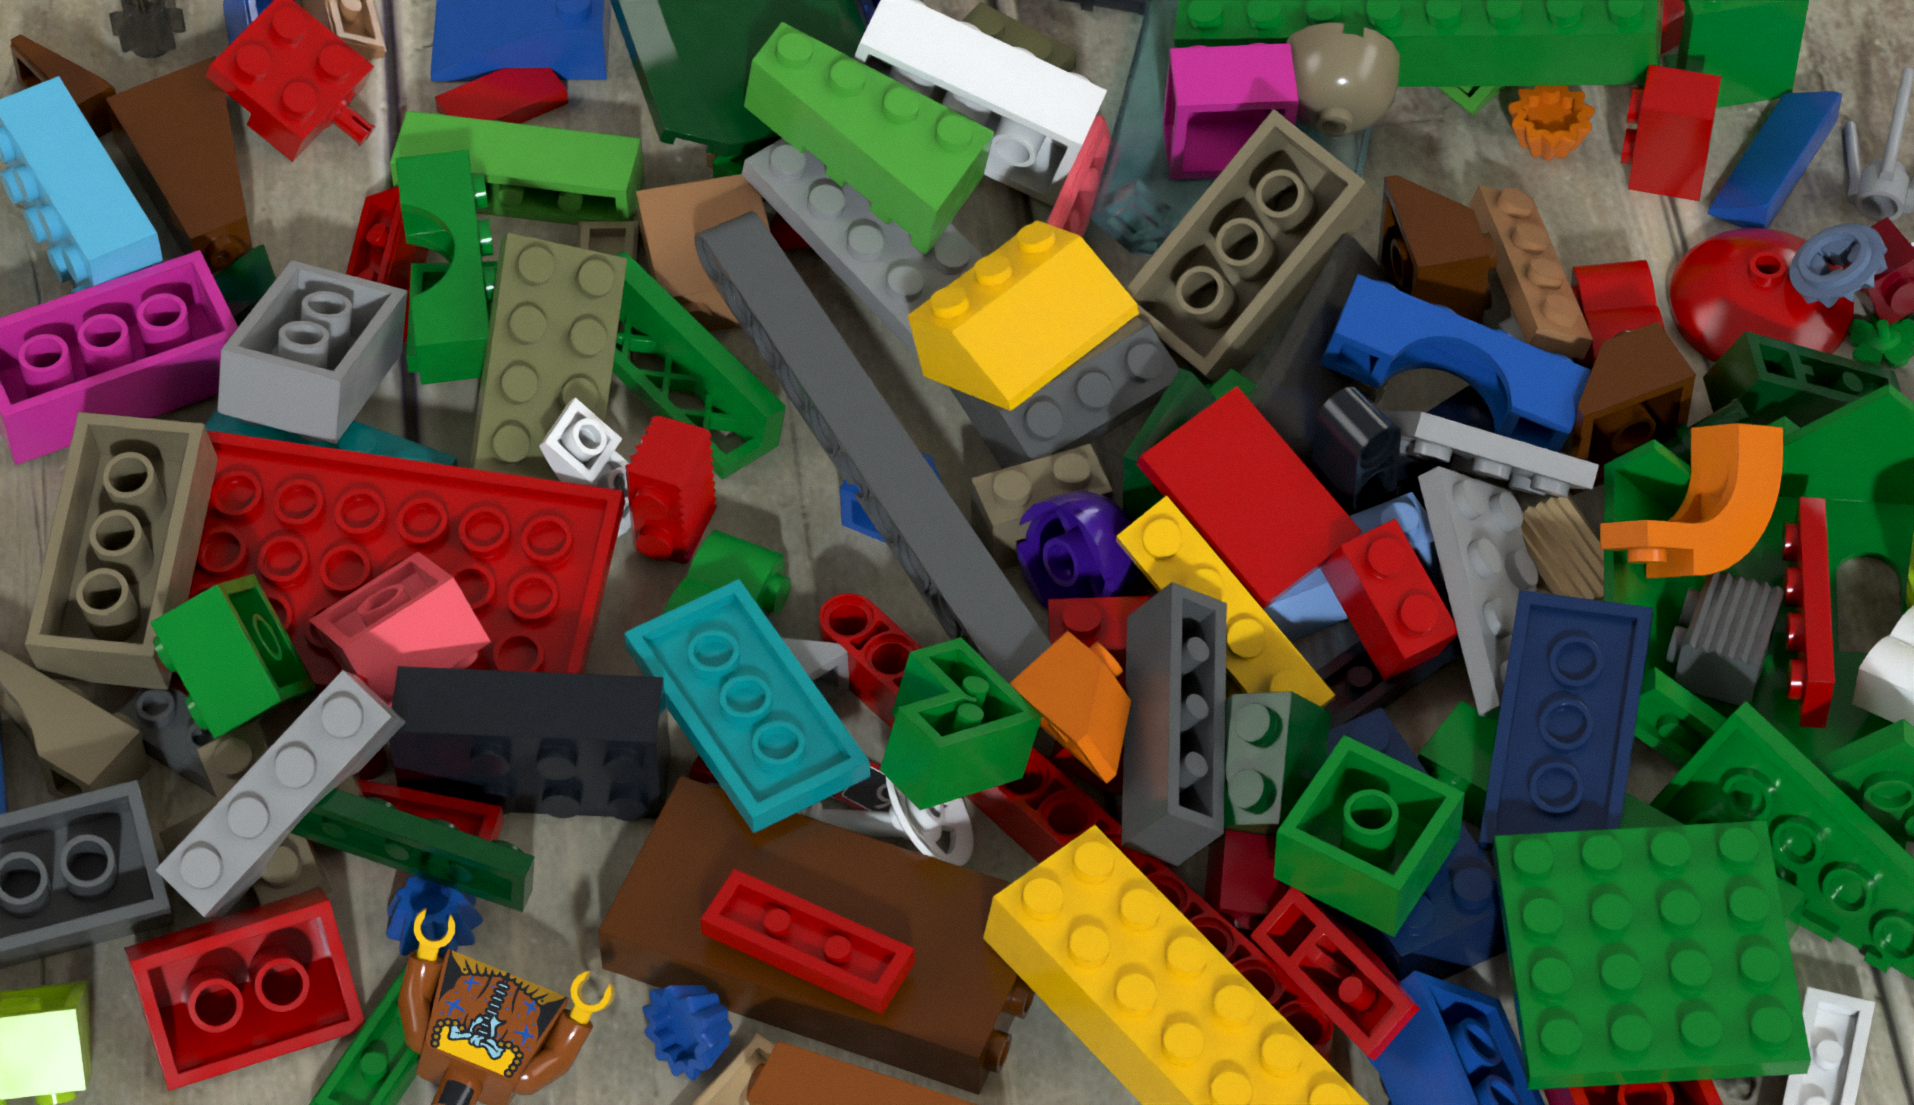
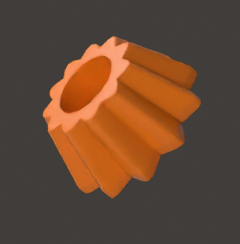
M1535 86L1534 90L1519 89V101L1510 103L1508 106L1513 119L1512 128L1520 146L1524 149H1529L1532 157L1542 156L1547 161H1551L1555 156L1566 158L1570 151L1576 150L1592 129L1590 119L1595 113L1594 107L1584 103L1585 92H1570L1568 86Z

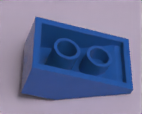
M437 0L430 71L431 81H474L502 68H551L560 80H607L611 2L610 0Z

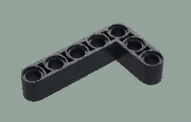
M1468 385L1426 412L1495 433L1491 411L1482 396L1471 385ZM1346 387L1336 392L1326 401L1316 417L1311 468L1319 482L1349 516L1413 492L1426 511L1418 476L1438 466L1450 470L1452 458H1450L1449 463L1429 459V462L1399 455L1401 443L1400 428L1355 387Z

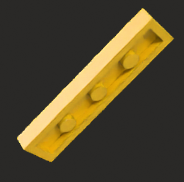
M1167 495L1116 536V542L1158 592L1173 582L1227 603L1226 673L1244 694L1292 691L1323 708L1334 700L1335 694Z

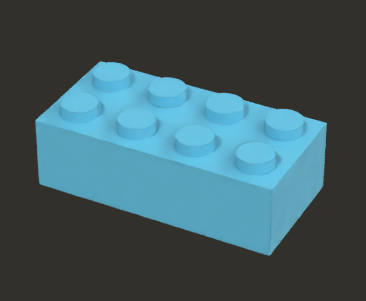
M55 77L0 99V160L3 164H7V169L0 171L3 187L12 204L15 205L19 202L24 204L26 209L23 210V215L33 239L37 244L43 241L47 242L50 249H47V255L52 269L61 283L70 280L74 287L71 289V294L163 263L156 230L60 77Z

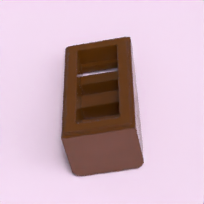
M21 34L11 39L10 47L17 80L25 89L59 76L97 138L99 139L112 131L105 99L116 94L115 88L111 84Z

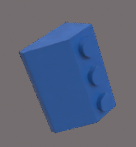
M1413 971L1400 982L1420 1009L1375 1061L1367 1056L1370 1063L1380 1074L1389 1096L1388 1105H1545L1539 1090H1527L1522 1051L1499 999L1418 971Z

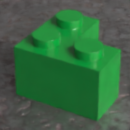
M961 637L911 651L891 713L895 717V721L880 771L919 810L1022 779L1043 716Z

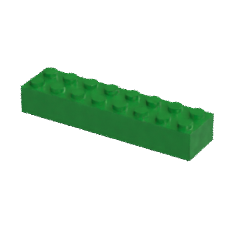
M1179 0L1173 41L1175 48H1188L1196 45L1217 47L1240 46L1253 43L1286 44V41L1293 33L1308 26L1330 22L1344 23L1343 33L1355 34L1363 37V29L1365 27L1377 31L1393 42L1400 53L1398 87L1645 85L1649 64L1660 66L1664 0Z

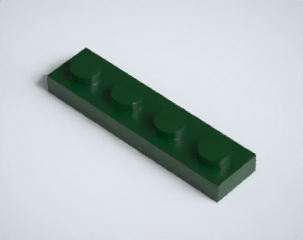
M334 788L290 832L291 834L520 912L524 911L533 890L535 856L524 853L519 847L507 841H488L462 832L448 821L438 818L427 820L397 810L391 803L377 797L362 798Z

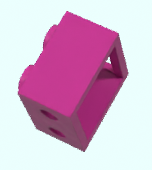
M1253 43L1249 45L1217 47L1196 45L1188 48H1170L1162 119L1169 180L1217 178L1273 109L1295 125L1299 100L1290 43Z

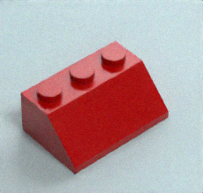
M320 887L124 947L140 1005L168 1091L358 1032L365 1023L331 903Z

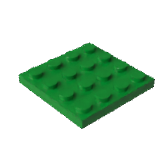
M1766 820L1494 836L1492 854L1527 1090L1808 1073L1811 1057Z

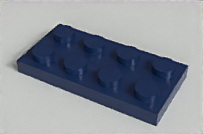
M1519 590L1479 838L1481 850L1492 851L1494 836L1621 829L1653 618L1652 607Z

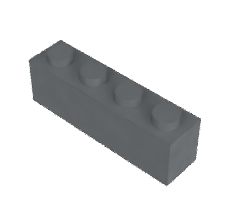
M1171 582L1127 617L1125 692L1131 699V706L1124 735L1121 846L1178 866L1224 834L1227 603Z

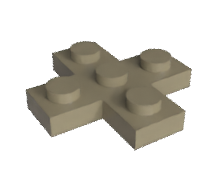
M256 720L197 749L218 802L271 747L264 729ZM355 774L335 787V789L365 798ZM217 804L159 832L168 856ZM291 833L288 834L274 853L267 871L253 885L261 905L319 887L326 895L332 892L311 840Z

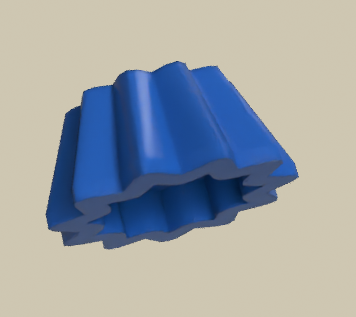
M411 876L407 878L404 887L396 892L387 909L388 917L391 921L386 935L389 939L400 941L399 952L401 955L406 956L415 951V949L418 950L420 942L416 939L414 933V920L417 913L423 908H427L425 918L421 924V930L430 939L441 938L446 933L449 915L451 914L455 922V934L446 946L439 948L438 952L439 955L445 957L448 949L457 952L458 946L475 944V937L471 930L479 926L483 922V918L474 908L476 904L475 896L420 877Z
M670 985L666 988L651 990V1003L642 1007L643 1013L649 1022L644 1033L655 1043L656 1059L667 1061L674 1076L684 1072L693 1081L703 1071L710 1069L731 1043L729 1032L733 1027L727 1019L728 1009L720 1004L717 993H709L704 985Z

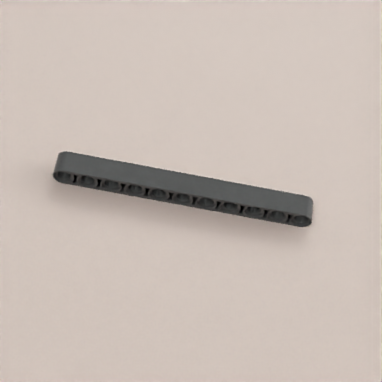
M750 211L697 233L694 240L695 247L707 276L842 478L846 480L849 486L856 484L861 491L857 494L854 493V496L950 640L961 637L1005 681L1010 683L1052 644L756 212Z

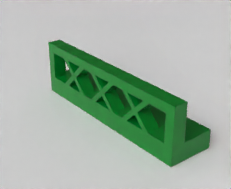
M623 251L616 255L627 258L619 320L625 327L624 333L617 332L612 372L656 415L705 428L708 431L713 429L735 432L745 443L731 452L725 454L714 442L710 446L713 450L710 456L714 458L711 463L714 466L713 471L722 480L779 446L786 406L628 253ZM629 351L655 354L664 363V372L638 369L628 360ZM669 390L695 393L704 402V411L678 408L668 399Z

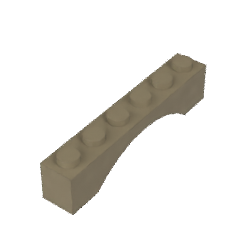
M0 649L1 712L8 716L29 740L41 764L49 794L58 799H63L134 780L139 781L148 772L149 765L143 744L144 736L141 729L132 719L120 712H115L112 715L91 702L81 689L71 683L61 685L39 672L35 664L22 654H14L12 656Z

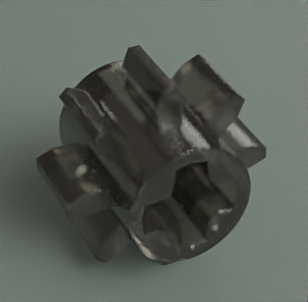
M120 0L122 11L109 13L113 36L119 37L122 51L126 53L132 50L137 56L142 58H157L166 54L170 49L174 50L176 48L174 34L186 31L183 10L176 8L175 0Z

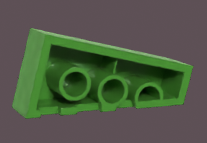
M784 22L780 23L752 60L744 107L800 153L807 151L812 153L826 165L825 174L841 187H844L846 184L852 186L871 202L870 211L887 225L892 221L897 223L911 235L910 244L927 256L983 178L994 131Z

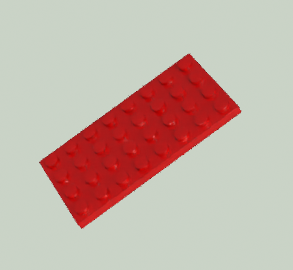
M207 430L218 457L188 600L216 584L255 574L317 687L309 693L321 694L343 670L318 636L309 620L416 552H420L454 577L491 643L477 651V659L465 669L585 674L624 511L625 498L623 490Z

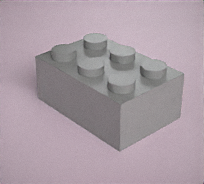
M291 260L221 349L217 413L239 418L250 425L269 426L299 434L310 441H326L337 444L402 354L407 290Z

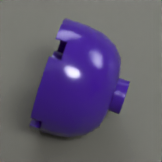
M1083 490L1070 492L1037 502L1022 515L1019 526L1029 521L1031 523L1026 532V540L1017 543V557L1026 583L1037 601L1047 610L1048 599L1127 597L1137 583L1140 569L1116 542V536L1131 525L1132 522L1128 515L1110 498Z

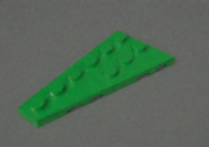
M1745 701L1649 805L1685 825L1766 820L1777 876L1806 892L1799 925L1829 942L1838 937L1866 953L1863 961L1884 973H1887L1892 967L1914 979V858Z

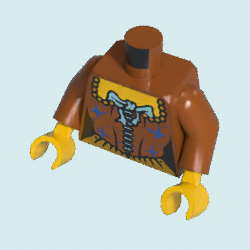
M423 908L417 913L414 920V933L420 943L418 951H412L409 954L398 997V1008L405 1043L413 1052L419 1054L416 1074L424 1080L439 1085L431 1105H476L477 1101L486 1105H509L516 1094L533 1095L566 1074L593 1028V1024L590 1021L593 1012L602 1011L613 1002L616 994L614 984L610 983L603 999L598 1004L593 1005L588 1003L582 995V987L589 979L592 971L579 974L574 979L570 988L574 1006L572 1010H568L566 1006L569 997L450 949L447 950L443 960L438 956L439 948L446 946L455 934L453 916L449 915L446 933L441 938L430 939L421 930V924L425 918L427 908Z

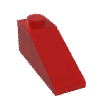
M1293 887L1290 888L1250 935L1321 1010L1374 1061L1420 1009L1376 952L1336 912L1315 898Z

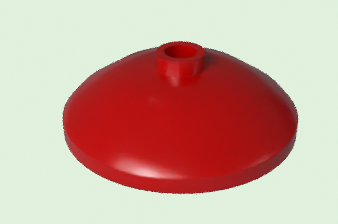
M1765 228L1730 230L1699 242L1677 264L1671 278L1669 290L1670 313L1679 333L1696 351L1715 363L1745 331L1833 354L1848 334L1853 318L1854 300L1851 302L1842 297L1830 308H1827L1820 301L1807 304L1793 287L1789 275L1793 257L1807 240L1787 232ZM1827 263L1831 272L1835 269L1843 270L1839 265L1833 266Z

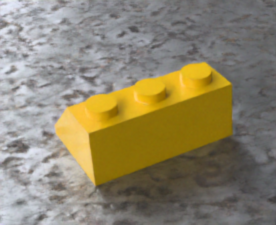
M1036 220L1021 228L1017 235L990 255L979 259L971 269L945 288L936 291L929 300L907 316L923 377L1012 411L1137 316L1139 310L1135 300L1080 235Z

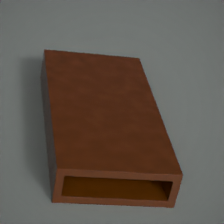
M679 776L598 930L602 969L658 988H666L670 985H704L709 993H717L720 1004L724 1005L730 1012L977 1095L980 1094L990 1071L995 1073L1001 1072L1008 1057L1012 1041V1035L1008 1033L1015 1017L1021 1019L1026 1017L1035 992L983 939L993 896L1012 883L797 813L753 834L723 789L683 776ZM733 869H737L915 948V964L884 1013L881 1015L702 935L700 919Z

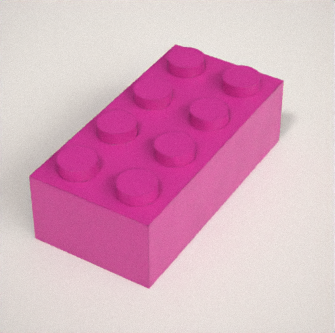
M200 250L0 318V432L15 465L69 447L78 412L152 418L219 394L221 349L237 330L238 326Z

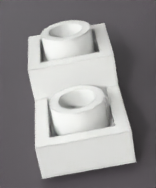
M575 397L569 401L539 447L561 482L623 490L625 506L617 536L619 537L626 533L631 526L625 465L630 463L615 451L622 438Z

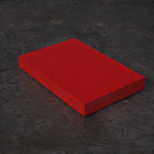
M1238 386L1143 453L1136 464L1164 497L1168 496L1263 610L1322 567L1341 544L1360 536L1362 530Z

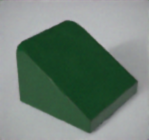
M264 244L251 249L214 276L238 327L276 280Z

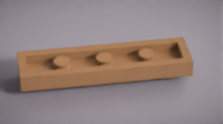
M1479 185L1469 205L1475 213L1481 232H1489L1493 238L1497 256L1495 269L1525 342L1546 352L1584 359L1593 342V338L1533 198L1514 188L1498 190Z

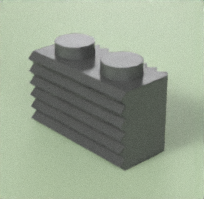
M1718 572L1706 576L1701 591L1689 588L1682 608L1679 626L1676 625L1665 661L1666 664L1677 666L1674 681L1694 695L1738 707L1745 701L1751 704L1776 627L1784 595L1781 587L1776 586L1771 589L1767 582L1758 585L1754 578L1746 582L1741 575L1733 578L1729 572L1721 575Z

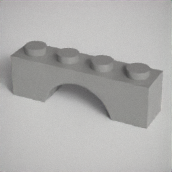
M342 670L155 871L203 917L215 919L224 917L267 871L274 853L302 818L336 786L359 772L403 726L405 721L358 676Z

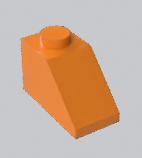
M1067 631L1009 684L1043 716L1040 727L1107 784L1117 775L1131 706V699L1116 680V677L1123 670L1114 657L1101 644L1095 642L1088 648Z

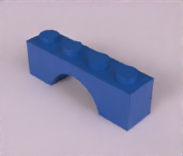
M1360 274L1357 275L1345 301L1320 365L1377 389L1395 375L1412 369L1428 368L1448 372L1466 381L1482 396L1491 411L1495 434L1558 453L1572 430L1578 404L1592 371L1575 364L1570 358L1562 354L1546 352L1517 340L1513 335L1504 330L1488 328L1457 315L1448 307L1432 305L1399 291L1390 283L1374 281Z

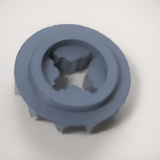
M1859 223L1835 225L1815 234L1799 248L1790 265V281L1807 304L1820 301L1827 308H1830L1842 297L1853 302L1855 292L1861 288H1875L1874 275L1880 274L1887 269L1884 254L1888 250L1879 233L1867 225ZM1827 263L1843 267L1850 263V266L1845 270L1835 269L1831 272Z

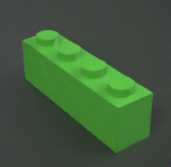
M406 111L390 161L393 188L398 186L396 158L469 149L472 174L484 173L488 209L476 210L479 214L578 225V222L633 221L637 208L636 191L642 190L645 179L641 138L567 130L558 127L508 123L499 120L491 121L448 116L439 113Z

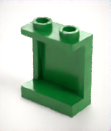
M1683 0L1685 12L1678 54L1665 55L1662 67L1722 76L1716 108L1778 99L1784 93L1793 92L1809 0Z

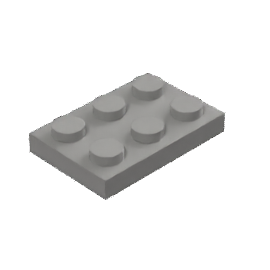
M1381 411L1401 430L1399 453L1401 456L1429 462V459L1445 463H1449L1450 458H1452L1450 470L1481 479H1487L1489 476L1501 480H1509L1508 487L1538 496L1550 494L1567 498L1570 488L1593 489L1599 467L1598 464L1422 411Z

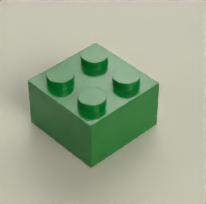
M255 574L216 584L150 622L157 635L153 639L157 655L169 671H177L189 693L185 697L189 713L201 729H209L214 739L224 736L254 720L258 722L317 688Z
M1343 735L1277 830L1273 878L1395 937L1459 840L1465 793Z

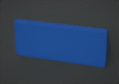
M1835 91L1784 93L1712 202L1708 214L1743 229H1768L1836 124L1842 93Z

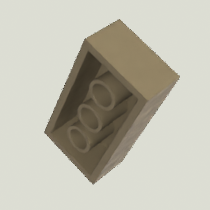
M1273 109L1125 288L1137 303L1139 314L1136 317L1150 324L1158 338L1213 384L1231 368L1240 373L1382 200L1365 180Z
M78 412L24 644L37 670L51 679L169 690L172 672L165 667L156 653L153 639L157 635L150 622L188 601L218 457L204 423Z

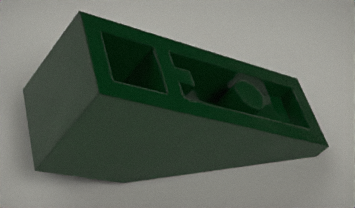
M1747 331L1736 340L1703 376L1713 413L1738 397L1753 424L1763 426L1786 416L1794 424L1802 428L1887 384H1891L1901 392L1895 371Z

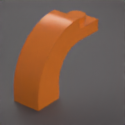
M1735 423L1691 428L1690 483L1686 497L1679 510L1668 521L1638 520L1600 523V550L1627 551V563L1646 564V579L1709 575L1723 571L1739 562L1750 552L1762 536L1777 502L1783 466V427Z

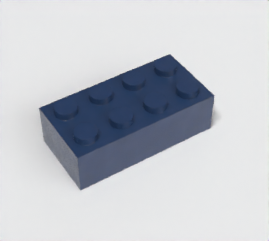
M1382 708L1329 730L1327 758L1342 736L1346 735L1428 775ZM1462 822L1458 842L1395 937L1333 907L1335 912L1376 952L1399 982L1413 971L1444 980L1507 951L1495 868Z

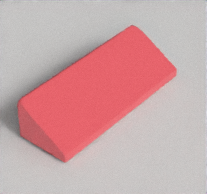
M1095 116L1076 160L1045 222L1080 235L1082 238L1117 161L1113 142L1103 116Z

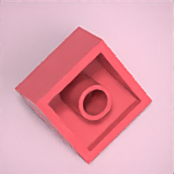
M416 552L309 620L340 667L353 675L358 674L367 678L369 688L391 708L398 666L465 669L477 659V651L491 643L454 577L420 552Z

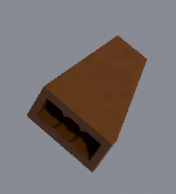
M216 56L105 98L114 139L181 251L186 255L200 250L212 274L224 270L253 249L226 93L205 76L209 65L216 59Z

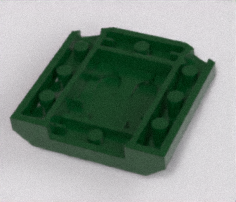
M610 0L660 142L673 145L676 138L704 144L706 145V153L723 157L761 151L782 138L744 107L752 60L781 22L853 59L865 33V27L854 0Z

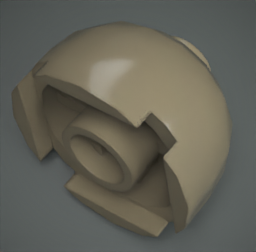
M1330 22L1308 26L1293 33L1288 38L1286 43L1291 45L1299 100L1297 120L1329 137H1343L1348 134L1357 133L1380 121L1394 103L1398 88L1400 53L1392 41L1375 30L1364 27L1363 37L1355 34L1343 33L1344 23Z

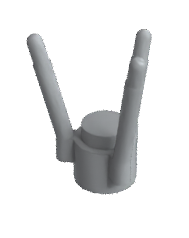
M1906 67L1902 72L1883 158L1874 160L1862 172L1856 124L1853 121H1848L1844 126L1850 178L1847 200L1850 203L1856 204L1860 214L1878 222L1886 217L1894 221L1901 217L1903 213L1911 214L1914 210V174L1909 181L1905 167L1897 161L1914 79V70L1911 67Z

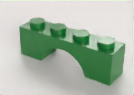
M469 149L396 158L400 205L406 243L431 249L451 263L449 270L438 283L410 298L421 385L482 378L491 315L488 314L487 303H492L496 280L495 265L483 267L482 256L494 255L489 219L477 220L476 210L488 209L484 173L472 174Z

